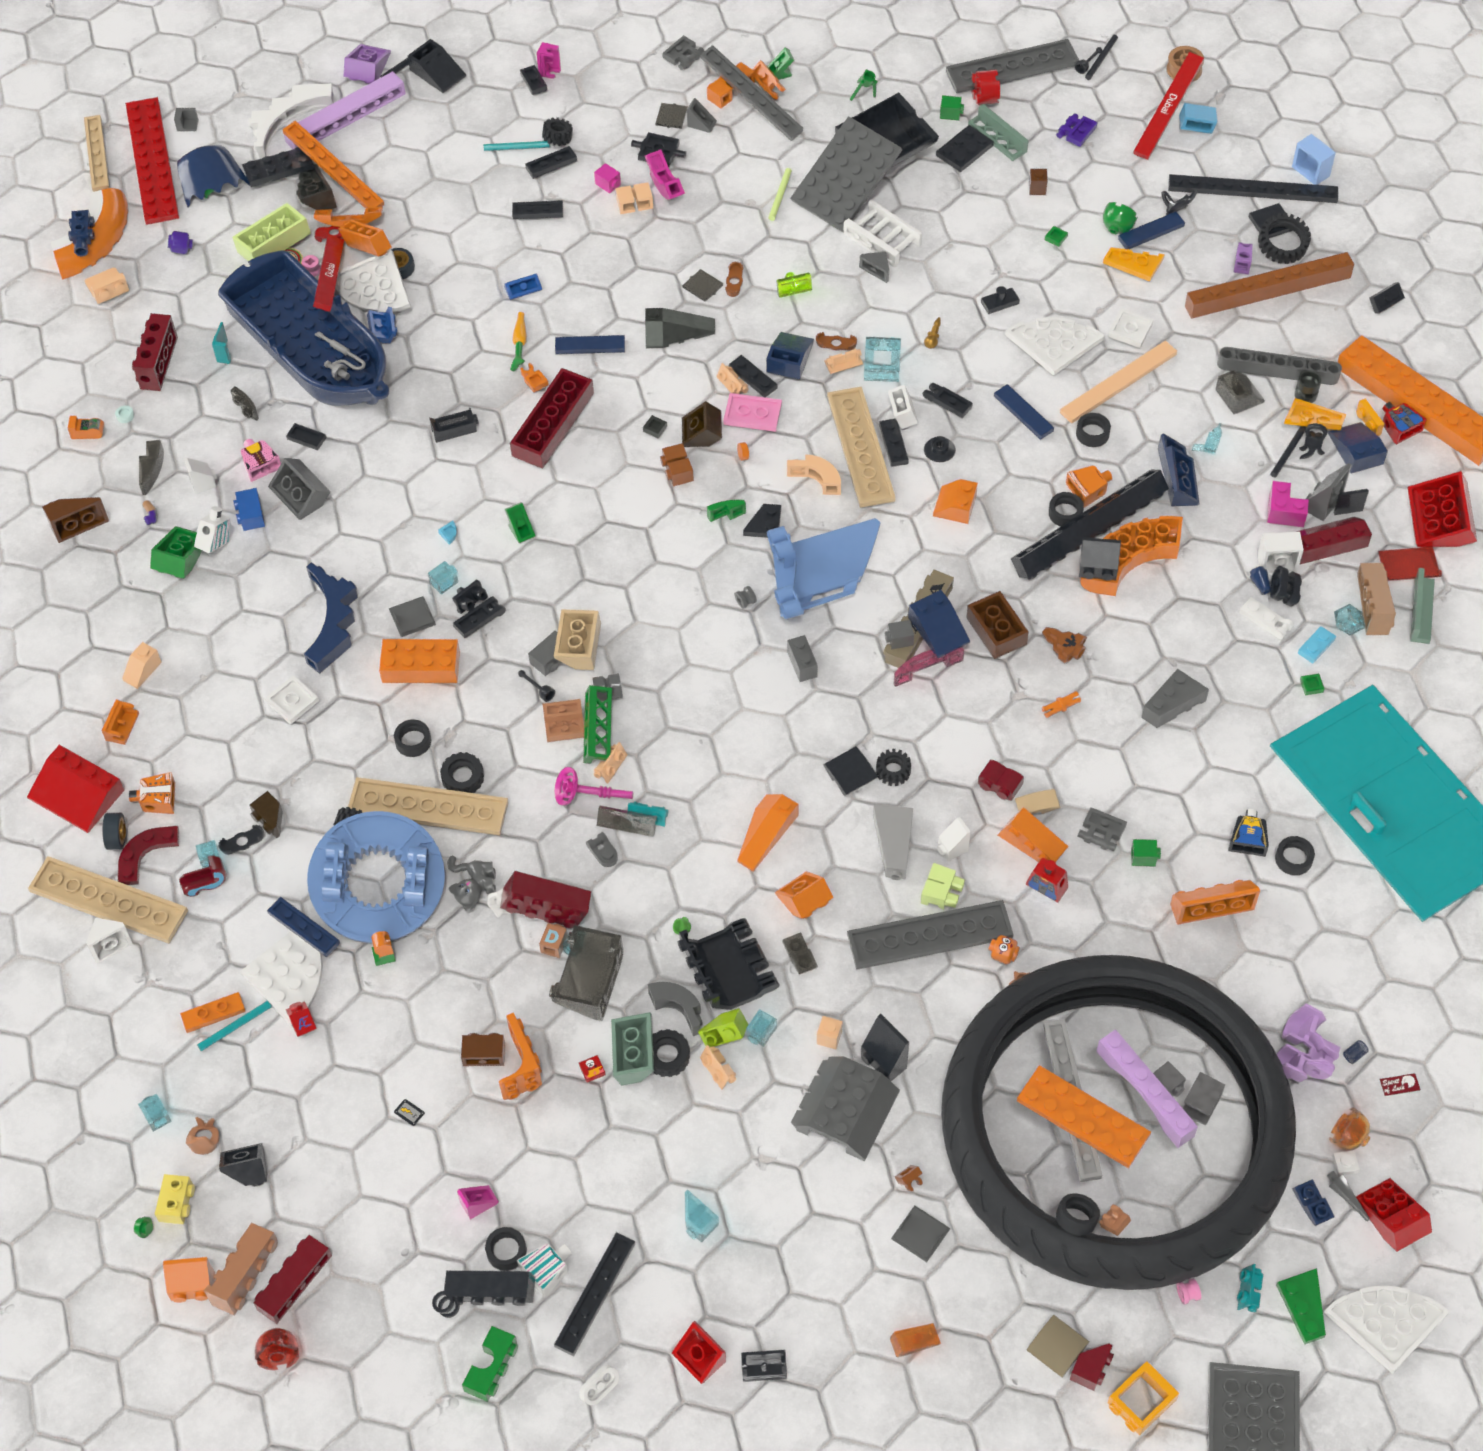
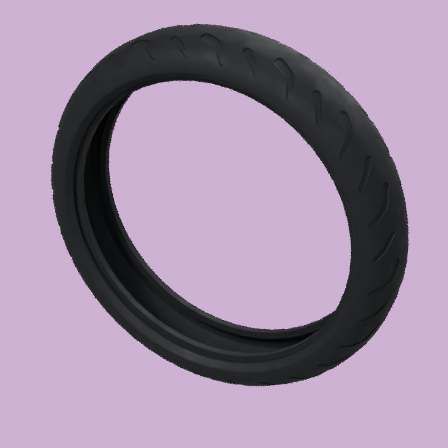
M1094 955L1060 961L1026 974L1001 990L974 1017L954 1051L944 1082L941 1116L946 1152L958 1186L973 1211L986 1224L989 1230L1016 1254L1051 1274L1080 1284L1105 1289L1142 1290L1181 1283L1216 1268L1243 1249L1266 1224L1280 1202L1292 1170L1296 1141L1294 1102L1289 1081L1273 1046L1250 1016L1226 994L1196 975L1163 962L1134 956ZM1115 1005L1156 1013L1193 1032L1207 1043L1225 1062L1234 1075L1248 1107L1252 1132V1148L1248 1171L1242 1182L1232 1195L1215 1211L1198 1222L1172 1233L1143 1238H1116L1094 1233L1078 1236L1065 1231L1058 1224L1056 1218L1033 1204L1008 1178L997 1161L985 1129L983 1092L986 1082L1000 1056L1026 1030L1053 1015L1067 1010L1086 1006Z

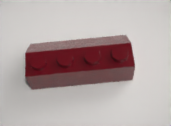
M1350 517L1296 531L1300 532L1303 545L1300 565L1368 547L1372 532L1366 521L1361 518Z

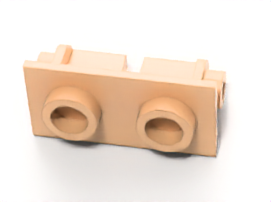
M856 348L845 352L844 355L841 353L829 356V358L824 360L830 374L863 365L860 358L862 355L861 351Z
M721 363L716 377L731 393H747L749 390L748 385L742 379H738L739 376L732 367Z
M620 742L617 745L611 746V753L608 759L600 761L594 769V776L596 778L603 777L607 784L628 755Z
M707 1045L700 1059L712 1075L713 1080L722 1090L727 1082L733 1083L736 1081V1073L729 1064L721 1065L726 1060L718 1048H715V1046L709 1048Z

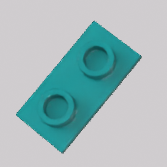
M634 801V803H628L627 820L665 827L669 810L665 809V807H648L647 804Z
M1256 1264L1243 1268L1240 1273L1241 1284L1237 1295V1310L1248 1307L1249 1312H1257V1309L1260 1307L1261 1293L1255 1292L1254 1289H1262L1264 1274L1261 1269L1255 1268Z

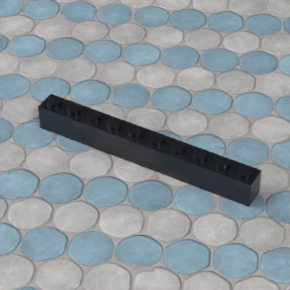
M1155 469L1147 471L1013 556L1011 561L1019 578H1027L1028 580L1035 578L1038 572L1049 569L1055 561H1061L1066 558V554L1079 550L1083 537L1094 538L1098 534L1107 532L1110 526L1121 523L1124 517L1131 516L1136 513L1137 509L1149 505V501L1162 497L1164 492L1169 489L1162 471Z

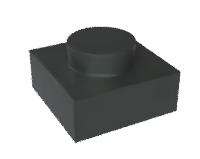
M651 415L643 426V432L659 438L666 429L667 422Z

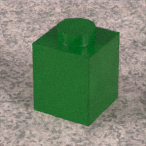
M942 95L940 119L959 121L960 114L964 113V104H961L962 97Z
M1133 839L1131 846L1132 866L1156 867L1157 859L1161 858V848L1157 847V840Z

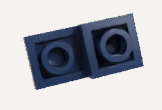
M1313 1179L1292 1188L1305 1213L1315 1226L1335 1217L1326 1198H1322Z

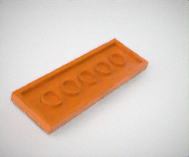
M1040 1065L1017 1097V1102L1128 1169L1151 1135V1131Z

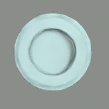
M121 406L115 412L116 418L120 423H128L134 418V412L130 406Z

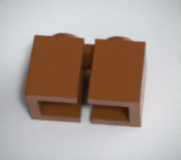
M683 443L662 448L660 461L662 467L665 466L667 469L665 470L667 480H671L673 486L694 481L693 468L689 458H687Z

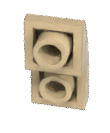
M1055 789L1039 791L1015 798L1018 811L1024 807L1032 815L1038 812L1044 814L1061 808Z

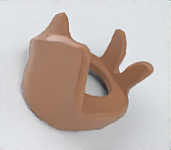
M196 1117L198 1126L193 1127L189 1131L186 1144L196 1154H208L217 1147L219 1131L213 1126L214 1118H211L208 1123H204V1120ZM201 1130H209L212 1133L211 1139H208L206 1136L195 1137V1135Z

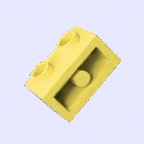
M164 1174L155 1210V1216L159 1222L184 1224L185 1217H188L190 1213L189 1200L190 1197H193L195 1186L188 1176Z

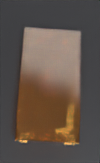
M934 1323L894 1331L890 1337L896 1357L906 1356L941 1344Z

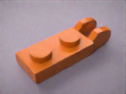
M760 60L752 69L755 71L756 81L775 100L779 98L778 94L772 90L775 86L782 92L786 90L763 61Z

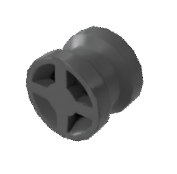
M750 586L744 587L743 591L734 593L735 599L742 609L746 608L750 603L754 604L757 602L756 595Z

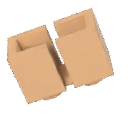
M648 182L636 184L633 188L631 186L616 188V200L620 214L635 212L634 197L638 211L653 209V197Z

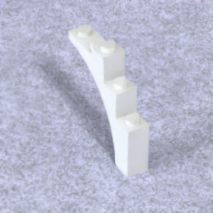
M331 83L292 85V92L289 93V97L272 98V105H269V110L252 111V116L249 118V127L253 129L255 139L257 140L254 142V150L258 152L259 158L266 156L272 138L286 123L302 114L325 108L334 103Z

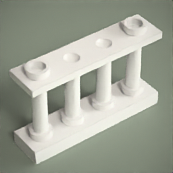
M871 199L868 201V213L860 220L853 222L848 218L844 221V234L872 253L886 251L888 264L894 268L899 264L900 252L911 242L917 246L921 245L922 233L918 229L907 224ZM872 217L880 220L869 231L862 228ZM886 225L893 229L883 239L875 236ZM898 234L904 236L905 239L895 248L887 244Z

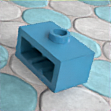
M1184 103L1179 114L1180 129L1212 134L1218 122L1215 107Z

